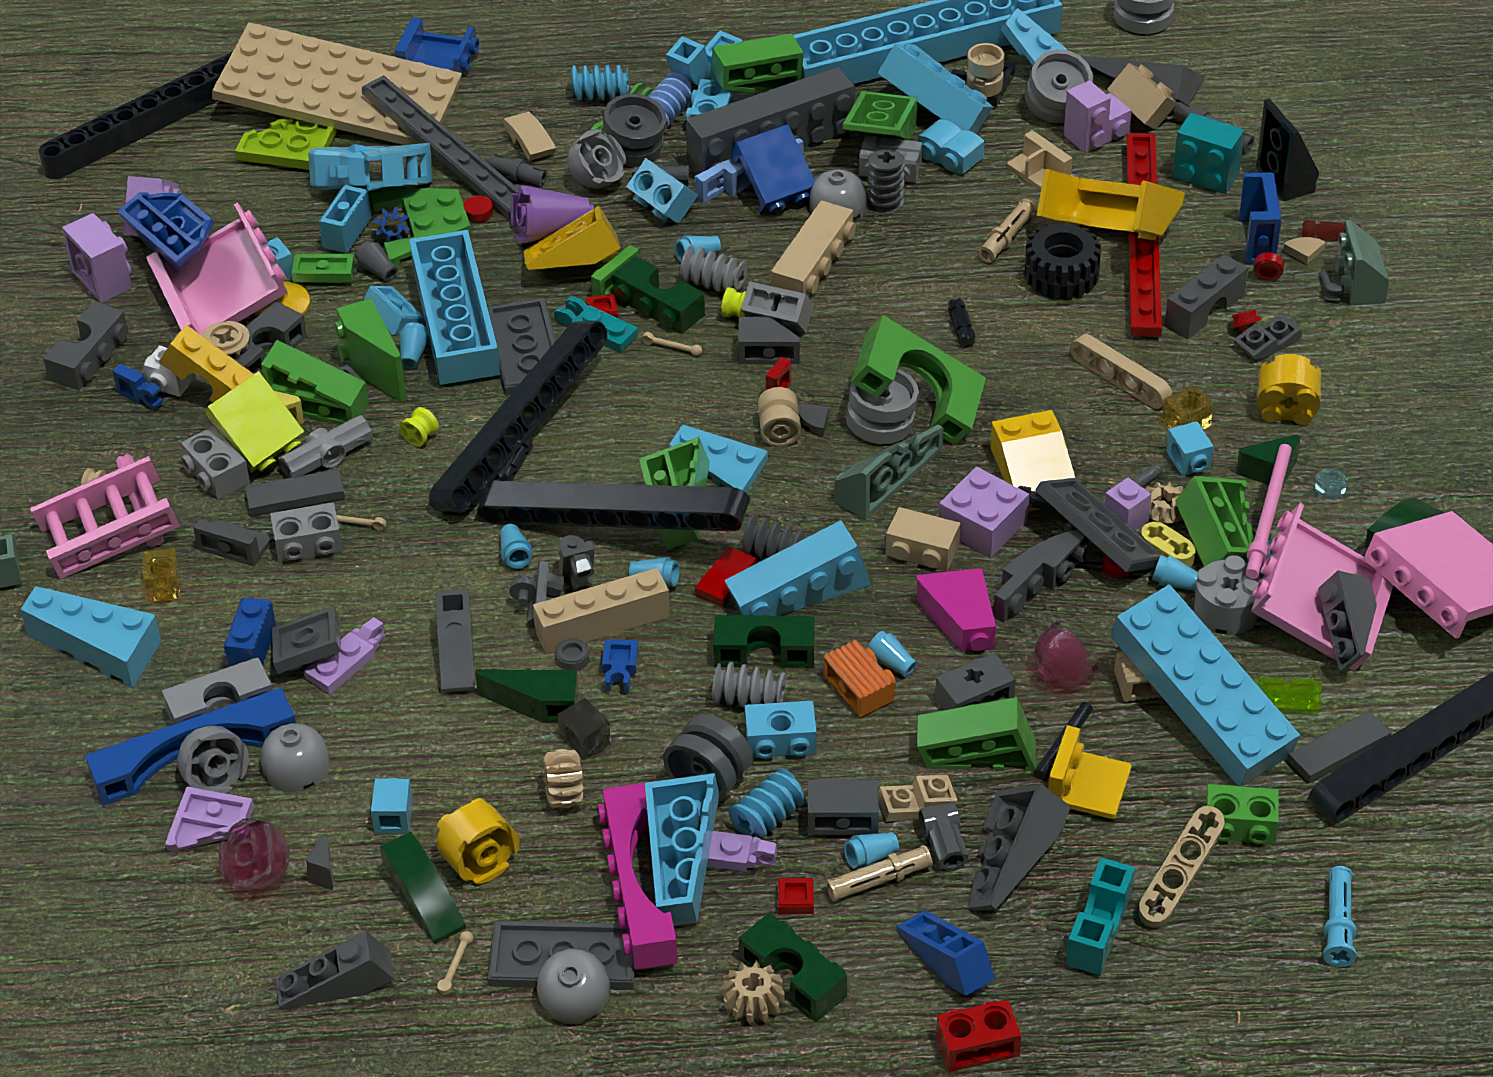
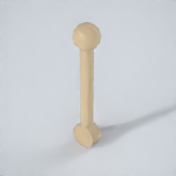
M645 332L641 338L642 342L646 345L656 343L691 352L693 356H700L702 354L700 345L689 346L657 338L650 332Z
M337 515L338 522L373 526L379 531L384 530L387 523L381 517L371 520Z
M464 931L460 934V945L445 978L437 983V989L441 995H448L452 991V978L467 945L473 942V934L469 931Z

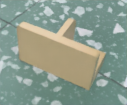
M1032 130L1024 135L1023 153L1008 161L1007 168L1041 191L1044 170L1050 169L1071 175L1073 158Z

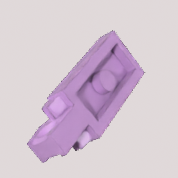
M373 617L363 624L360 630L355 628L352 632H349L340 640L341 652L336 653L329 659L316 660L304 670L305 679L328 694H332L376 656L375 650L379 647L378 643L385 637L384 624Z
M713 831L707 866L747 871V868H755L756 864L775 866L777 843L764 841L749 835Z

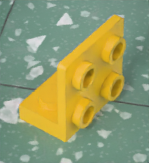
M1067 725L1049 776L1048 789L1071 806L1070 809L1115 819L1132 765L1128 762L1084 752L1085 744L1079 743L1080 728Z

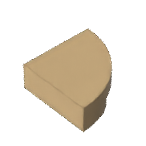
M1299 237L1284 243L1283 252L1308 264L1325 250L1326 242L1311 237Z

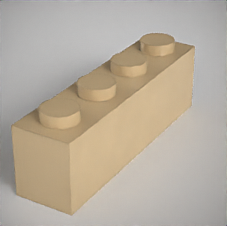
M821 200L771 270V286L804 293L808 297L811 293L814 294L822 276H826L829 273L831 263L836 257H840L847 240H851L855 234L856 223L853 222V210Z
M654 568L533 604L535 632L545 653L548 654L556 651L557 646L568 639H579L583 642H588L670 617L669 589L658 568Z

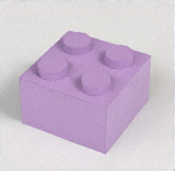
M92 213L62 227L72 272L101 303L132 289L130 280L132 269L125 256V253L128 252L127 246L120 236L116 237L112 233L106 221L102 222Z
M976 466L939 503V517L960 522V542L991 558L1028 521L1029 493Z

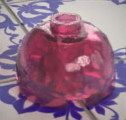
M1055 621L1037 639L1034 647V656L1039 666L1035 670L1047 684L1053 681L1064 688L1081 686L1100 672L1099 666L1095 663L1091 667L1086 660L1091 656L1087 648L1067 627L1060 631V622Z
M256 818L242 819L232 825L228 831L233 833L229 836L227 842L222 841L219 848L218 863L224 879L229 880L233 886L244 890H264L279 882L285 874L290 861L289 844L279 828Z

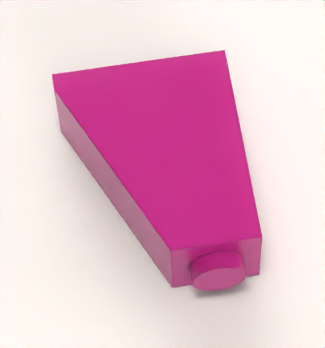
M982 568L917 575V603L961 652L995 649L996 624Z

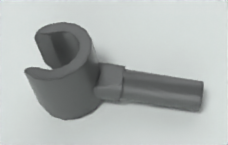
M1322 270L1319 274L1324 285L1323 299L1340 301L1342 284L1332 283L1327 272Z

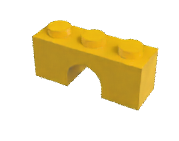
M188 325L183 327L159 360L161 365L183 381L189 374H198L204 377L213 389V393L209 398L212 402H215L254 375Z

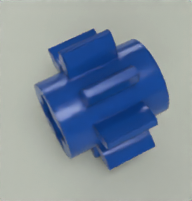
M398 207L393 209V214H388L383 208L382 213L384 217L382 220L374 219L376 223L381 224V229L377 230L376 234L379 235L383 232L387 234L386 242L391 240V236H396L398 240L402 239L399 234L402 230L410 231L409 227L403 226V221L408 218V215L399 217L397 215ZM387 217H391L393 220L399 219L400 223L397 225V232L393 233L392 230L386 231L384 229V226L387 224Z

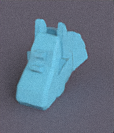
M430 143L389 147L353 144L349 147L313 148L308 153L310 185L316 190L342 189L344 185L365 189L369 192L388 186L418 185V183L433 182ZM419 154L421 177H418L417 155ZM403 157H406L407 178H404ZM380 160L382 179L370 180L369 161Z

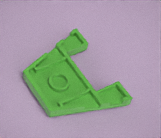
M382 187L379 190L369 191V198L374 213L381 212L383 208L391 210L395 207H403L406 215H408L407 219L413 237L384 242L386 255L396 267L401 265L400 260L411 256L409 239L468 230L469 235L471 234L470 223L458 189Z

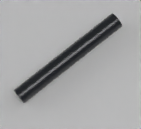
M1082 702L1034 770L1033 773L1036 778L1045 780L1052 770L1067 725L1081 728L1093 711V707L1089 703Z

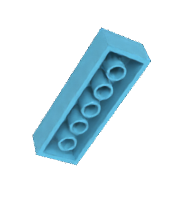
M468 230L409 239L412 267L440 385L500 375L498 347Z
M1170 584L1117 616L1111 638L1139 671L1146 676L1151 685L1237 786H1243L1288 757V753L1294 750L1300 737L1298 731Z

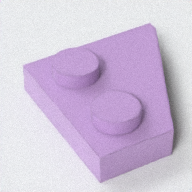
M186 787L165 842L167 851L175 852L243 836L255 806L252 798Z

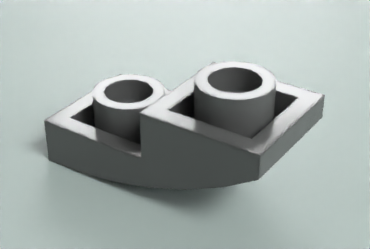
M1280 313L1264 326L1256 322L1234 339V343L1251 358L1257 360L1288 347L1302 337V331L1291 320Z

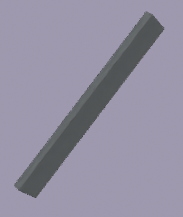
M384 75L362 86V95L420 144L430 143L431 153L478 194L488 197L492 201V205L506 218H511L512 193H518V190L515 189V186Z

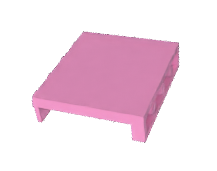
M238 202L234 205L240 218L208 236L201 252L178 272L164 262L157 251L146 257L181 330L185 325H188L202 335L206 328L222 321L239 322L288 293L282 282L287 279L278 263L273 264L277 261V258L268 245L264 247L268 241L260 228H254L259 225L250 210L244 212Z
M1300 502L1292 512L1285 511L1277 524L1280 532L1272 540L1269 546L1272 554L1261 568L1260 573L1264 576L1252 593V596L1256 599L1251 612L1337 661L1318 588L1337 570L1369 577L1377 607L1365 654L1349 668L1355 671L1372 654L1394 585L1364 561L1362 555L1300 520L1299 518L1304 504Z
M1453 511L1374 533L1363 560L1454 638L1460 637L1467 621L1493 613V544Z

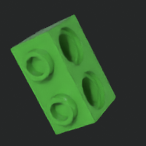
M1208 784L1205 806L1217 808L1224 816L1225 824L1222 834L1218 839L1219 841L1275 844L1279 824V789ZM1208 818L1205 821L1204 834L1210 826L1214 827V820L1212 818Z

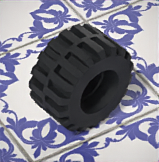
M1052 223L1048 224L1046 228L1040 227L1036 229V233H1032L1026 243L1024 273L1027 283L1032 285L1033 290L1041 291V295L1046 297L1050 295L1055 299H1060V297L1072 299L1073 296L1080 297L1084 295V291L1090 292L1093 289V285L1097 284L1099 277L1100 241H1097L1094 233H1089L1088 229L1084 227L1079 228L1076 224L1066 225V223H1059L1054 225Z

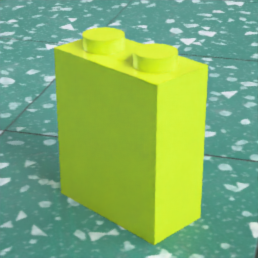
M259 371L207 407L205 414L220 434L246 460L247 469L250 473L257 469L261 472L265 471L276 462L275 456L282 451L288 453L301 445L299 439L302 438L304 430Z

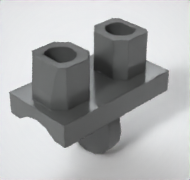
M568 535L562 538L558 544V555L560 556L558 575L564 576V582L569 581L572 591L576 592L592 587L590 576L594 574L595 547L592 540L585 543L579 536Z
M539 561L537 575L532 577V579L528 575H521L520 578L513 580L510 584L509 593L512 598L517 600L520 605H526L529 601L527 625L535 626L533 604L553 599L547 597L546 594L559 597L563 588L564 576L548 572L549 562Z

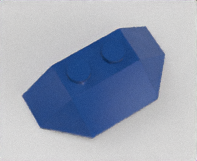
M139 192L117 211L141 240L153 252L157 251L160 257L177 272L201 252L214 224L211 217L182 193H157L149 195L148 192Z

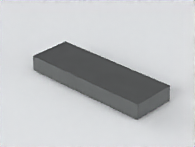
M339 469L245 486L251 516L345 499Z
M1367 711L1288 753L1287 761L1308 783H1311L1352 761L1391 736V732L1370 711Z

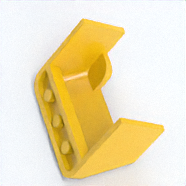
M1045 169L1036 216L1063 222L1066 225L1076 224L1079 228L1080 225L1135 232L1138 233V238L1155 241L1156 235L1163 236L1182 207L1185 192L1148 181H1142L1141 185L1079 178Z

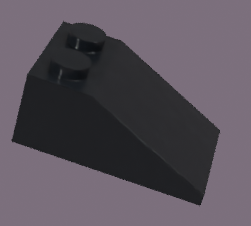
M1270 98L1265 99L1256 162L1257 170L1260 173H1274L1277 193L1284 202L1315 193L1319 172L1300 133Z

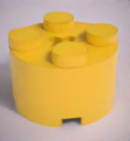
M1296 354L1275 356L1274 361L1267 365V361L1264 362L1259 369L1257 406L1262 413V418L1267 422L1288 420L1294 421L1299 425L1309 424L1320 408L1322 377L1320 368L1318 366L1315 368L1311 365L1310 359Z
M482 798L474 799L452 814L444 815L437 824V829L439 830L437 849L442 857L465 881L473 880L475 884H482L497 878L509 867L507 860L512 852L516 855L519 849V836L517 832L491 804Z

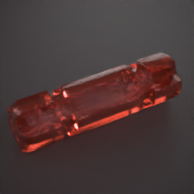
M1305 220L1302 224V237L1314 238L1319 236V239L1338 240L1339 233H1343L1344 223L1320 221V224H1316V221Z

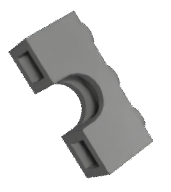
M259 657L164 689L162 694L167 714L172 725L198 715L209 713L220 704L238 703L262 693L270 692L273 689Z

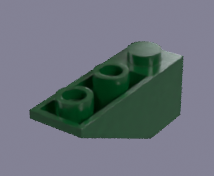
M476 669L475 674L479 696L542 723H576L579 697L577 670Z

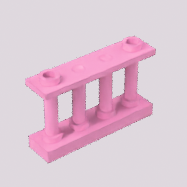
M149 456L30 508L41 531L45 532L50 529L56 547L46 550L60 579L180 527L167 498L160 501L156 498L151 485L161 480ZM139 490L146 507L128 514L122 497ZM110 503L116 520L98 528L92 511ZM80 516L86 533L68 541L62 524Z

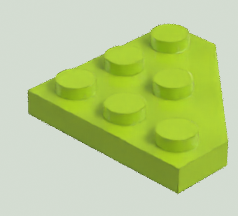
M284 117L270 123V128L257 133L253 129L244 133L235 149L236 160L309 170L308 153L313 148L330 147L338 129H335L334 126L327 127Z

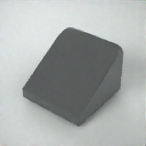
M323 835L306 859L310 883L333 890L331 853L328 837Z

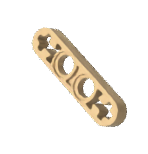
M1083 334L1070 344V352L1078 363L1146 405L1159 409L1171 400L1172 390L1166 381L1093 336Z
M1203 806L1193 814L1141 898L1138 914L1141 922L1146 926L1159 928L1169 921L1222 834L1225 822L1220 810L1212 806ZM1212 818L1214 820V827L1210 826L1205 832L1204 838H1200L1198 834L1201 831L1202 821ZM1192 844L1199 848L1201 855L1195 860H1187L1181 855L1180 849L1184 845ZM1168 873H1176L1182 878L1183 884L1177 889H1170L1164 885L1162 879ZM1161 894L1165 897L1161 906L1163 914L1157 912L1154 916L1149 915V907L1147 905L1153 907Z

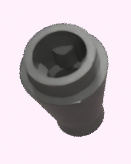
M366 241L356 250L355 258L358 260L357 262L360 267L376 274L386 282L391 281L396 276L398 268L393 265L379 243Z

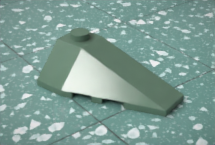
M936 425L856 462L846 472L840 473L834 483L835 503L866 520L942 450L943 427Z

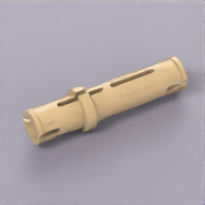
M1022 199L1002 224L992 229L988 235V240L978 249V256L982 261L987 263L993 262L1001 250H1005L1011 245L1014 235L1036 212V206L1031 200Z
M925 845L900 855L892 853L887 855L886 860L826 880L827 891L831 900L835 902L838 899L891 880L899 882L904 880V876L932 867V858Z

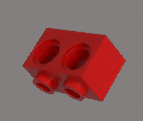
M1008 999L998 1002L989 1001L980 1006L962 1010L952 1009L937 1015L936 1038L948 1072L1020 1057L1021 1033Z

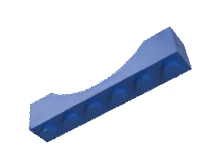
M278 688L180 723L166 726L151 733L134 737L122 743L99 749L85 755L91 780L101 804L104 806L136 795L145 782L155 773L177 760L180 745L187 735L198 728L209 725L222 726L236 734L246 746L262 748L263 742L273 730L282 725L296 723V720L282 688Z

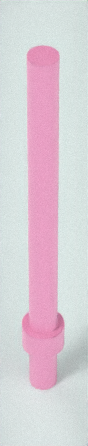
M1288 444L1279 446L1256 536L1249 545L1247 552L1249 562L1246 576L1250 579L1258 578L1261 565L1268 556L1269 547L1267 542L1292 451L1291 446Z

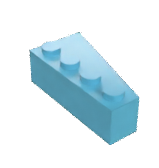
M906 43V45L894 44L878 71L879 75L910 97H917V102L941 119L954 123L961 130H968L977 134L993 108L986 101L988 98L984 94L970 89L965 85L964 80L950 73L917 45Z
M841 520L725 580L730 595L741 615L780 616L871 585L858 546Z
M38 586L34 587L20 609L29 637L59 652L66 651L72 654L74 660L82 664L88 662L98 667L100 673L110 678L114 675L122 679L123 684L132 689L161 643L156 615Z

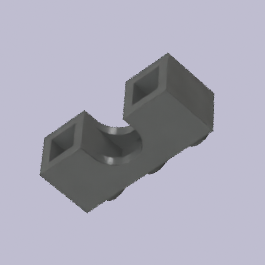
M1225 254L1167 298L1165 326L1187 339L1192 337L1207 325L1208 315L1214 303L1227 309L1245 295L1248 267Z
M275 301L246 326L250 335L248 349L241 350L239 356L233 354L229 356L253 374L259 371L263 376L261 364L265 359L264 350L271 349L276 340L295 348L307 338L304 315Z
M92 302L77 319L81 342L72 343L60 339L43 358L48 381L80 391L87 381L93 378L99 367L110 358L118 345L127 338L129 333L124 311Z

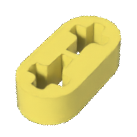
M1149 522L1142 527L1141 537L1162 556L1169 557L1171 555L1189 567L1194 564L1196 548L1190 540L1161 522Z

